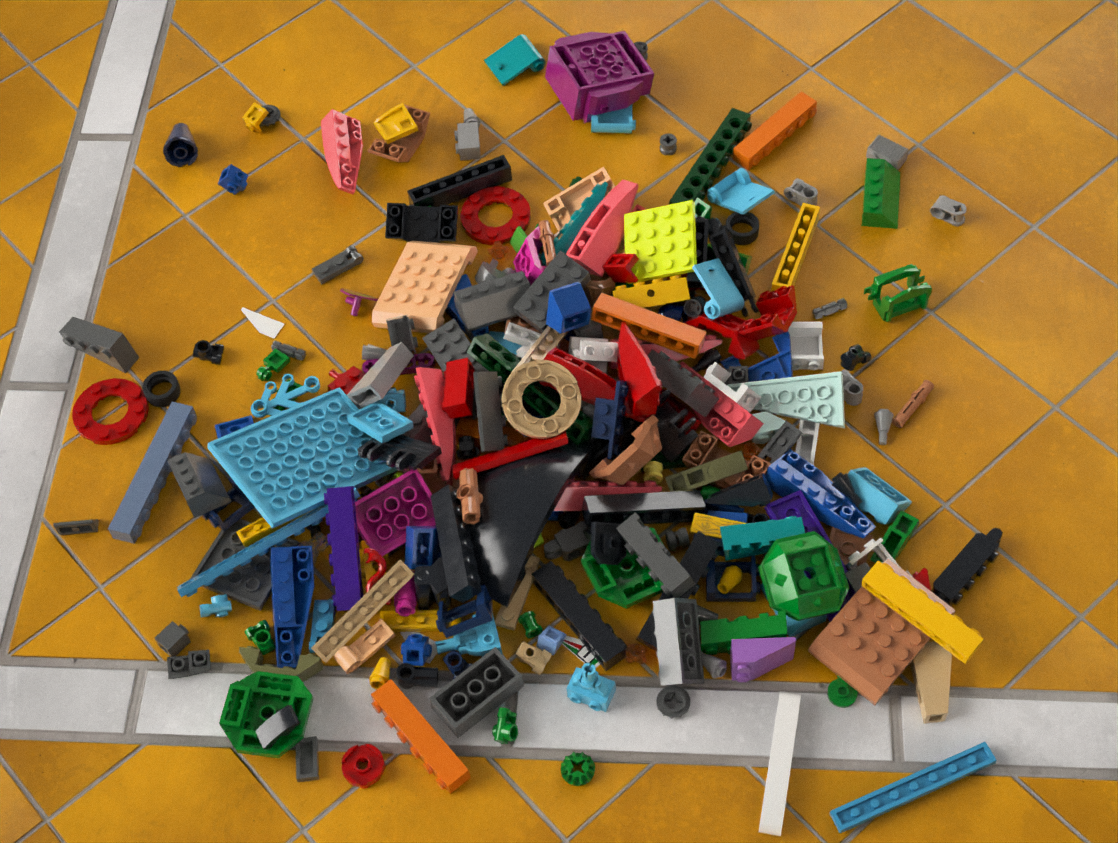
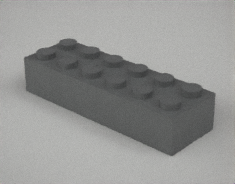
M455 319L450 320L423 337L424 342L443 372L446 370L447 362L463 358H469L475 368V372H489L467 353L470 342ZM475 385L473 397V413L471 415L473 420L478 417ZM499 388V396H501L502 391Z

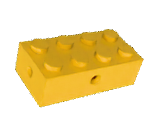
M681 275L670 276L668 281H663V278L654 279L651 281V284L646 285L644 281L633 283V287L627 288L626 285L616 286L615 290L612 291V297L642 308L661 306L690 299L686 277L682 278ZM648 291H651L653 293L652 297H649L647 295Z

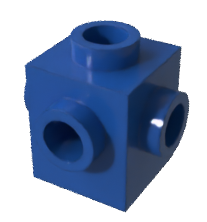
M230 164L222 171L218 185L235 195L246 188L248 174Z
M412 634L401 645L403 663L413 666H424L428 657H431L432 645L429 644V637L422 636L421 634Z

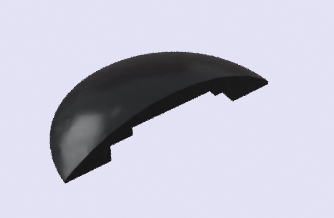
M568 438L569 443L477 473L478 492L483 495V501L480 504L481 516L479 522L476 524L469 523L468 525L470 527L471 541L474 546V556L477 561V571L481 580L480 585L485 584L490 598L495 602L508 608L526 575L525 566L534 551V545L567 485H571L575 476H581L597 447L596 444L584 442L576 445Z

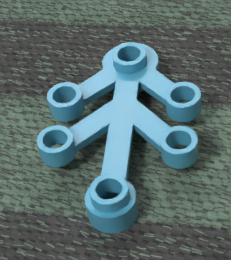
M285 374L282 377V384L276 397L270 401L269 398L271 394L276 393L277 386L273 381L267 382L261 399L254 401L251 406L252 415L257 418H263L266 415L272 416L282 412L273 409V407L279 405L291 408L301 404L291 401V399L307 392L316 393L320 389L319 379L315 376L307 377L303 386L286 393L289 386L294 384V378L292 374Z

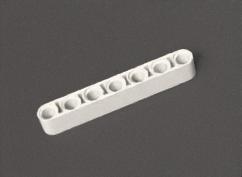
M780 691L759 833L781 837L801 694Z

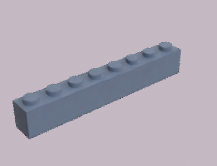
M171 402L108 527L113 539L135 544L137 538L141 536L144 523L149 519L150 511L153 505L157 503L159 493L165 487L169 473L172 472L167 460L181 454L182 446L188 440L192 426L196 424L197 415L193 406Z

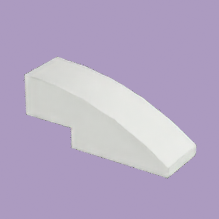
M800 419L799 430L803 434L797 440L795 452L814 465L820 423Z

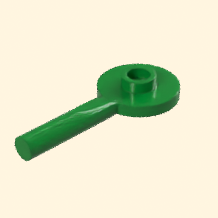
M839 676L830 683L827 690L829 701L840 708H847L853 705L858 695V692Z

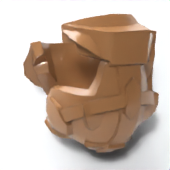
M590 275L591 280L583 290L591 309H593L601 293L612 296L611 292L615 288V282L611 277L601 280L602 277Z

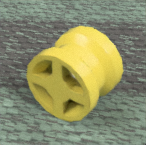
M650 461L643 466L645 472L643 476L644 481L652 480L656 481V484L663 481V475L661 474L663 465L660 462Z

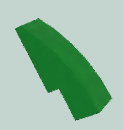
M902 510L892 526H889L881 543L894 560L898 558L919 525V519ZM874 552L872 557L870 558V561L874 562L875 564L877 561L883 563L879 556Z

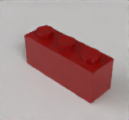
M469 358L446 363L442 409L448 414L450 419L469 416L473 413V372H475V368Z

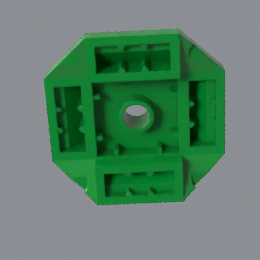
M648 527L656 536L658 542H660L661 539L658 536L656 530L654 528ZM591 541L589 542L581 558V565L598 597L627 609L663 593V590L660 588L663 584L659 580L655 582L648 574L650 572L647 566L644 569L636 560L638 556L635 553L631 555L626 549V556L619 565L598 564L591 554ZM626 566L631 567L630 569H623Z
M815 531L776 539L758 567L770 608L776 611L785 610L786 616L796 621L838 612L849 590L837 548ZM804 571L810 573L811 579L804 575Z
M257 671L240 681L230 684L219 724L237 753L280 758L304 738L314 698L298 676ZM287 705H292L300 723L288 736H281L270 749H263L255 731L267 720L265 718L266 715L270 713L274 715Z

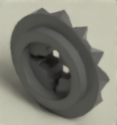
M273 105L261 106L269 112L267 116H270V118L265 117L260 126L266 125L268 127L270 124L275 125V122H278L281 116L280 110Z
M679 686L665 687L657 696V708L663 716H668L671 719L674 717L681 718L683 714L688 712L690 696L686 690ZM673 696H675L676 702L679 703L675 705L674 709H672L670 703H667L672 701Z

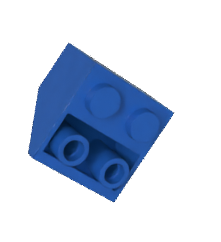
M575 282L549 291L546 325L562 334L589 324L591 306L581 283Z
M406 526L405 565L413 570L418 566H432L439 557L442 558L436 526Z

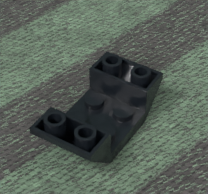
M387 203L385 238L404 242L413 240L435 243L456 242L458 206L440 205V207L407 206L405 203Z

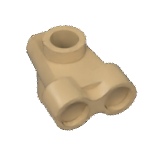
M524 641L515 653L520 662L530 665L532 667L531 670L538 675L542 673L552 656L547 650L543 649L541 651ZM527 649L531 652V656L526 654Z

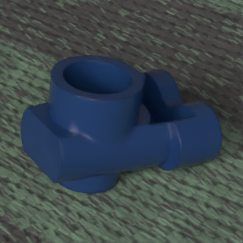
M452 650L443 658V661L454 676L453 679L473 665L472 663L469 664L455 650ZM453 661H459L458 665L452 666Z

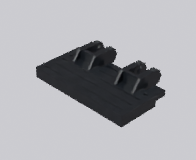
M668 389L659 396L660 404L657 405L656 414H651V416L654 415L659 420L657 427L662 445L660 452L673 463L699 435L694 429L686 434L697 422L695 417L690 418L682 427L678 425L689 413L686 408L678 413L669 402H666L662 407L660 406L671 395ZM632 419L638 427L643 423Z
M399 435L384 443L372 438L357 449L360 458H368L369 461L373 462L380 458V460L387 462L388 467H396L400 471L407 467L412 470L422 469L442 454L439 446Z

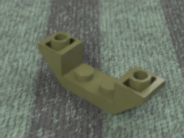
M253 646L239 648L244 662L252 673L261 671L298 676L302 682H305L323 670L321 658L315 654L300 655L295 670L288 666L279 668L271 664L262 665L264 658L260 649Z

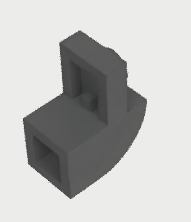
M492 259L490 264L482 262L475 275V281L477 284L506 276L507 274L496 269L499 262Z

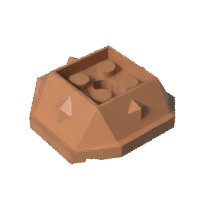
M654 415L649 417L632 433L635 440L624 452L614 460H609L607 457L604 458L589 474L594 479L602 478L620 485L625 484L662 450L657 427L659 420Z

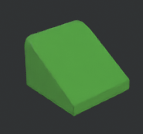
M520 226L516 228L510 240V244L516 253L519 252L527 237Z

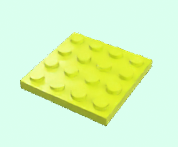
M693 200L624 214L625 254H636L639 258L631 269L638 278L637 282L695 272L692 266L697 264L695 203Z

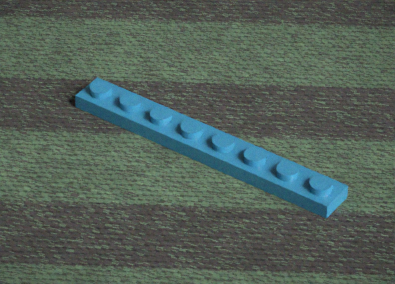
M983 742L833 809L829 815L841 834L995 764L997 760L987 743Z

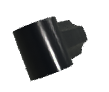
M403 663L396 670L398 684L404 689H409L413 686L437 687L439 670L438 668L413 667L411 664ZM404 674L411 675L409 678H402Z

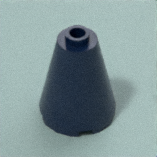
M177 123L173 126L163 147L166 161L173 166L183 167V165L187 164L189 166L196 161L198 156V148L191 131L184 123Z

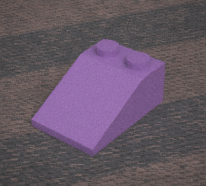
M796 637L731 639L730 664L732 681L747 682L754 680L793 660Z

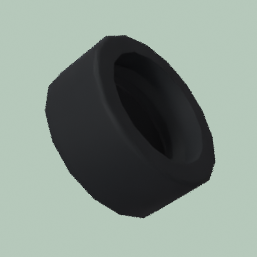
M734 212L726 219V229H729L736 245H748L757 239L759 220L753 213L747 212L742 215ZM738 223H746L753 229L747 233H738L732 229V226Z
M160 370L153 372L147 376L142 386L147 401L156 407H165L170 405L171 402H175L180 396L181 391L177 378L169 371ZM169 382L172 384L171 389L165 394H151V390L159 383Z

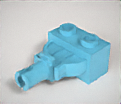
M494 616L492 621L456 634L453 638L435 641L438 655L457 650L460 655L467 653L472 656L483 657L495 647L502 653Z
M585 663L582 669L576 667L566 688L567 697L574 703H584L595 711L602 710L606 712L615 694L616 682L599 676L593 664L590 667V663Z

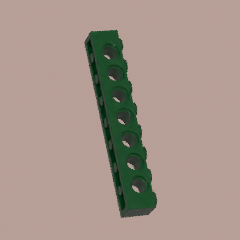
M735 108L730 110L670 199L669 205L690 200L695 202L697 197L702 201L704 200L706 192L713 186L715 178H719L723 166H727L729 157L733 155V148L742 142L745 133L750 131L752 122H750L751 114Z
M488 333L474 337L467 350V353L489 372H497V376H501L502 383L504 384L513 369L521 361ZM535 381L529 384L523 391L522 399L545 418L554 415L559 409L561 403L560 394L555 389L543 386L539 381ZM580 410L574 423L566 430L567 437L576 445L590 441L592 438L593 420Z

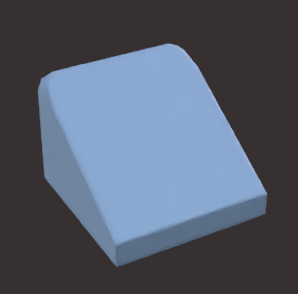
M548 625L539 635L536 646L554 655L564 641L566 634Z

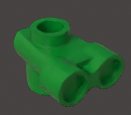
M262 620L256 626H251L245 630L248 640L254 642L262 655L275 650V644L269 632L271 628L266 620Z
M499 707L497 724L492 729L494 740L501 744H508L509 741L513 742L518 736V727L515 724L517 714L511 712L508 708Z

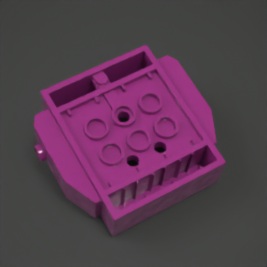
M625 31L615 33L587 32L559 38L555 41V45L550 46L545 78L572 120L583 119L585 123L591 122L592 115L628 108L639 100L640 96L650 94L654 72Z

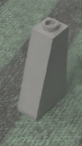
M402 342L390 347L351 389L347 396L359 409L383 399L414 355Z

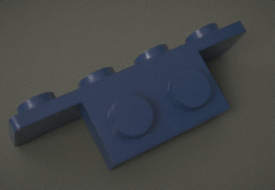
M624 380L616 382L614 400L596 398L591 437L609 440L607 457L609 460L616 459L621 453L620 437L624 431L622 420L626 413V406L624 404L629 390L627 381Z

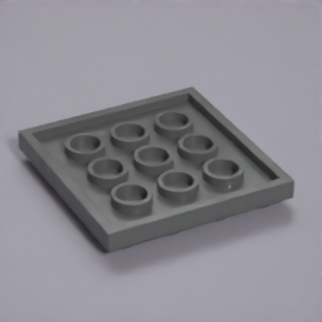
M239 519L227 530H221L190 579L245 549L236 531L251 523ZM287 537V541L282 545L276 546L275 544L271 547L300 546V543ZM271 547L266 554L262 556L257 554L251 558L252 561L244 566L238 565L233 568L234 571L224 577L220 575L215 578L216 581L207 587L202 585L201 587L220 595L227 594L228 598L261 611L272 593Z

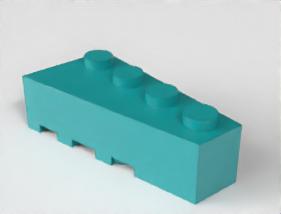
M790 516L781 520L721 526L720 533L725 560L766 554L776 539L805 533L802 517Z

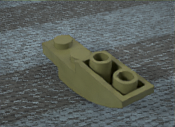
M741 450L665 478L670 492L687 491L745 471L748 467Z

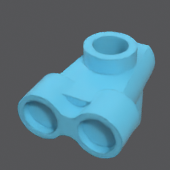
M227 594L211 597L212 604H202L199 607L201 618L216 614V617L228 616L229 611H232L231 601H228Z

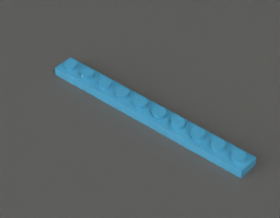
M354 487V495L356 502L358 501L357 498L360 497V494ZM324 504L184 582L177 586V591L181 597L185 595L189 597L198 591L197 588L202 585L207 587L216 581L215 578L223 575L224 577L234 571V567L248 564L252 561L251 558L257 554L259 556L266 554L271 546L275 544L276 546L282 545L287 541V537L303 533L305 531L304 528L310 524L312 526L319 524L323 521L322 518L326 516V513H329L328 505Z

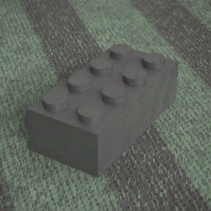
M560 250L513 306L515 313L540 333H543L548 326L546 325L549 291L575 282L581 283L582 288H584L591 280L589 271Z
M652 349L648 357L652 366H655L656 376L661 380L663 386L702 416L706 417L719 400L713 394L715 390L707 384L704 386L705 383L698 377L693 376L687 369L682 367L680 370L681 365L673 359L668 361L670 357L662 351L658 354Z
M495 647L431 696L429 700L435 713L455 736L459 738L524 687L523 678Z

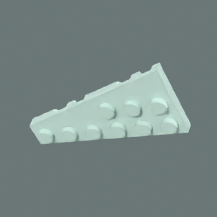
M841 371L744 383L762 397L752 410L767 411L771 414L845 428L843 374ZM743 383L727 384V386L736 392Z

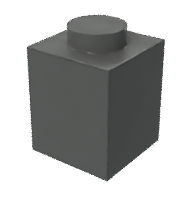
M173 621L154 638L158 646L170 657L177 656L191 642L187 635L189 631L182 624L178 626Z

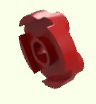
M371 744L352 746L345 752L341 762L342 773L346 781L362 789L369 788L370 785L375 784L382 777L385 770L382 753ZM367 761V768L360 770L358 764Z

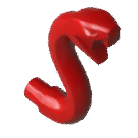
M372 548L364 549L363 553L368 554V560L365 564L375 561L379 567L378 571L368 580L366 592L385 575L387 569L383 556ZM391 599L386 603V605H390Z

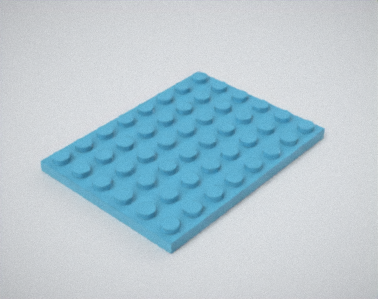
M340 387L213 440L207 446L208 450L272 529L324 505V493H327V488L354 486L358 489L397 471L396 467H388L387 462L380 460V458L374 462L369 461L368 458H360L357 449L373 437L348 422L347 415L359 409Z

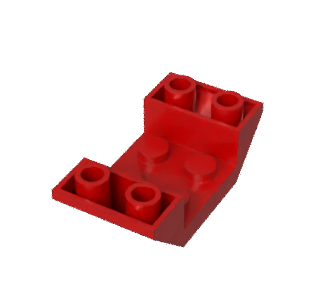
M781 286L775 291L761 293L756 302L761 317L755 320H746L739 334L756 341L787 332L797 314L794 286Z
M703 312L697 317H692L684 322L703 331L705 329L720 332L723 337L732 338L728 352L737 359L745 360L760 348L757 340L753 341L739 334L746 320L733 314L710 319Z

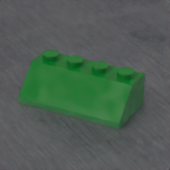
M867 158L861 226L898 228L901 172L885 159Z

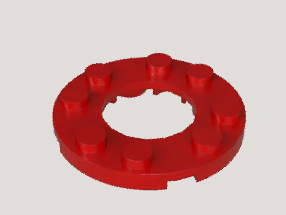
M495 186L472 194L463 204L460 218L465 233L474 241L485 245H502L503 242L511 240L518 226L524 232L527 230L531 221L529 203L522 194L510 188ZM495 202L508 205L513 212L512 218L508 223L498 227H491L479 220V212L484 206H490Z
M120 378L106 379L92 384L82 392L74 404L72 419L78 433L84 439L93 441L94 444L111 445L125 441L138 432L137 429L143 422L145 423L148 417L149 404L143 390L134 382ZM118 396L127 401L128 411L126 415L114 424H99L92 417L93 409L100 400H104L106 397Z

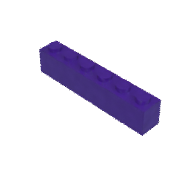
M354 486L327 488V493H324V503L328 505L329 513H326V524L330 525V533L327 534L328 545L332 546L329 562L330 566H333L334 574H331V584L335 586L336 594H333V606L337 607V611L350 610L363 597Z

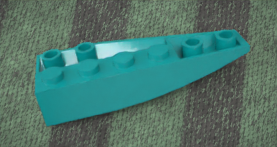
M606 181L595 185L591 190L592 195L583 200L581 203L582 207L572 214L571 220L561 228L560 233L554 238L556 255L560 250L565 254L567 253L584 223L604 199L608 186ZM544 252L542 254L539 253L538 257L541 260V266H546Z

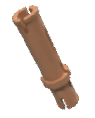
M542 220L538 224L541 233L539 238L543 243L546 266H548L556 256L553 242L554 234L551 232L550 222Z
M924 380L917 391L912 392L911 398L895 418L892 419V423L896 427L902 428L919 405L926 401L927 395L934 389V384L929 380Z

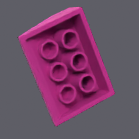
M417 469L410 470L355 502L357 530L368 547L378 551L381 556L406 543V526L436 525L431 502L432 493Z

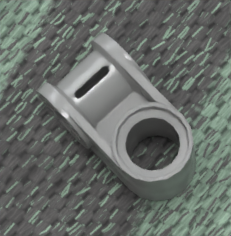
M796 178L790 187L784 189V195L788 200L800 206L803 203L817 206V189L803 180Z
M941 195L931 207L930 213L933 217L948 222L953 226H960L965 222L966 206L963 203Z
M843 369L841 372L843 374L844 400L849 405H858L862 402L863 385L849 371Z

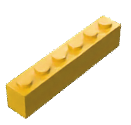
M807 203L802 204L773 279L771 291H775L781 286L795 285L819 221V206Z
M877 561L862 579L861 586L966 664L983 642L980 632L974 628L967 627L957 615L948 613L941 603L934 602L928 598V594L925 591L913 587L906 577L899 576L893 572L894 570L890 565Z

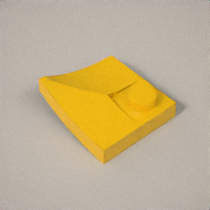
M403 103L390 109L374 122L375 128L387 144L418 131L416 123Z

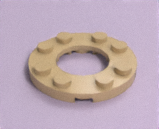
M536 360L524 363L517 367L505 382L502 391L504 414L517 431L528 437L536 439L555 437L569 429L579 414L581 394L578 382L569 370L556 362ZM535 381H545L557 388L561 403L554 415L547 418H537L531 416L525 410L522 403V395L529 384Z

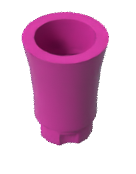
M414 576L394 595L395 611L400 616H409L415 613L417 599Z

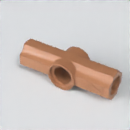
M465 468L460 471V487L456 495L461 500L462 520L466 524H476L480 521V504L483 501V495L478 492L477 472L473 468Z

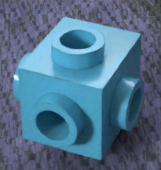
M390 388L379 402L398 413L405 412V390Z

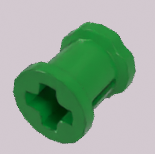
M534 611L525 612L518 618V622L523 625L528 639L534 638L543 632L542 626L538 625L535 619L536 614Z

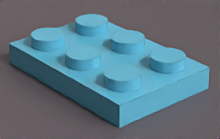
M379 401L347 415L350 424L381 443L388 442L392 438L414 428L413 421Z

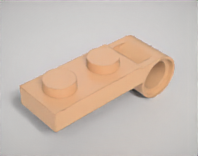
M380 619L353 644L339 649L334 655V659L347 674L352 673L396 635L383 619Z

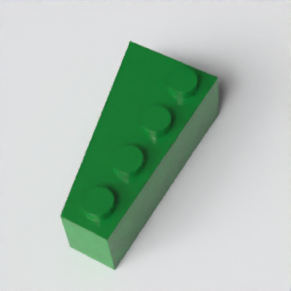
M785 610L778 611V615L775 616L761 613L758 618L749 619L747 616H739L734 621L724 618L700 622L701 651L708 655H716L718 653L730 654L731 639L787 637Z

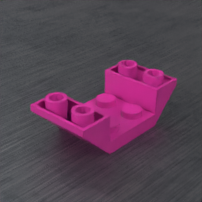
M539 226L526 237L513 261L516 272L523 271L530 286L547 267L541 266V260L538 257L539 251L543 246L539 238L541 234Z

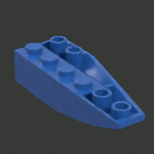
M793 450L787 451L768 467L765 477L771 490L782 498L801 490L819 521L861 538H865L875 529L876 526L847 496L831 485L833 482L820 469Z
M312 546L271 547L270 570L276 665L279 668L284 666L296 668L299 656L301 655L314 589Z

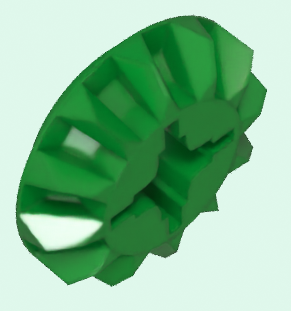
M573 752L571 755L565 756L561 763L563 779L574 786L587 784L595 774V763L591 756L583 752ZM573 763L576 764V765H578V766H579L580 764H583V765H582V771H583V773L580 772V771H578V770L575 771V772H573V770H574Z

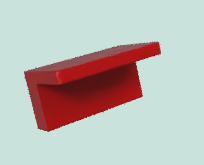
M611 254L602 268L614 282L636 283L638 278L631 269L639 258L636 254Z

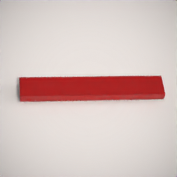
M565 431L548 439H532L452 465L454 479H459L460 471L465 468H473L479 473L569 443L567 433Z

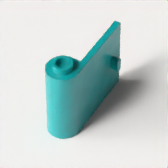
M524 34L518 35L484 59L502 86L529 67L532 71L538 72L546 64L545 59Z

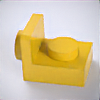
M253 103L242 119L250 131L253 132L255 130L260 133L262 130L259 125L269 112L260 105Z

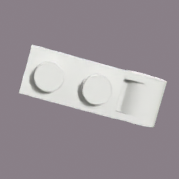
M509 322L503 339L527 347L536 341L541 334Z

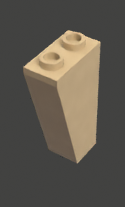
M935 641L928 642L910 663L924 724L943 722L948 714L952 654Z

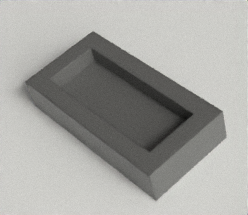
M317 736L303 738L296 744L297 782L319 780Z

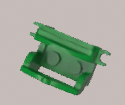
M910 264L874 277L873 284L864 289V294H870L868 295V301L873 300V305L883 321L890 322L893 317L918 308H927L932 287L927 282L921 283L924 281L925 275L919 276L921 269H918L916 265ZM908 277L907 290L891 298L888 295L884 296L881 301L882 286Z

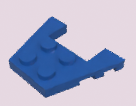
M788 331L772 337L779 354L749 367L748 382L793 377L791 339ZM734 356L721 361L725 369H729V366H741L739 359Z

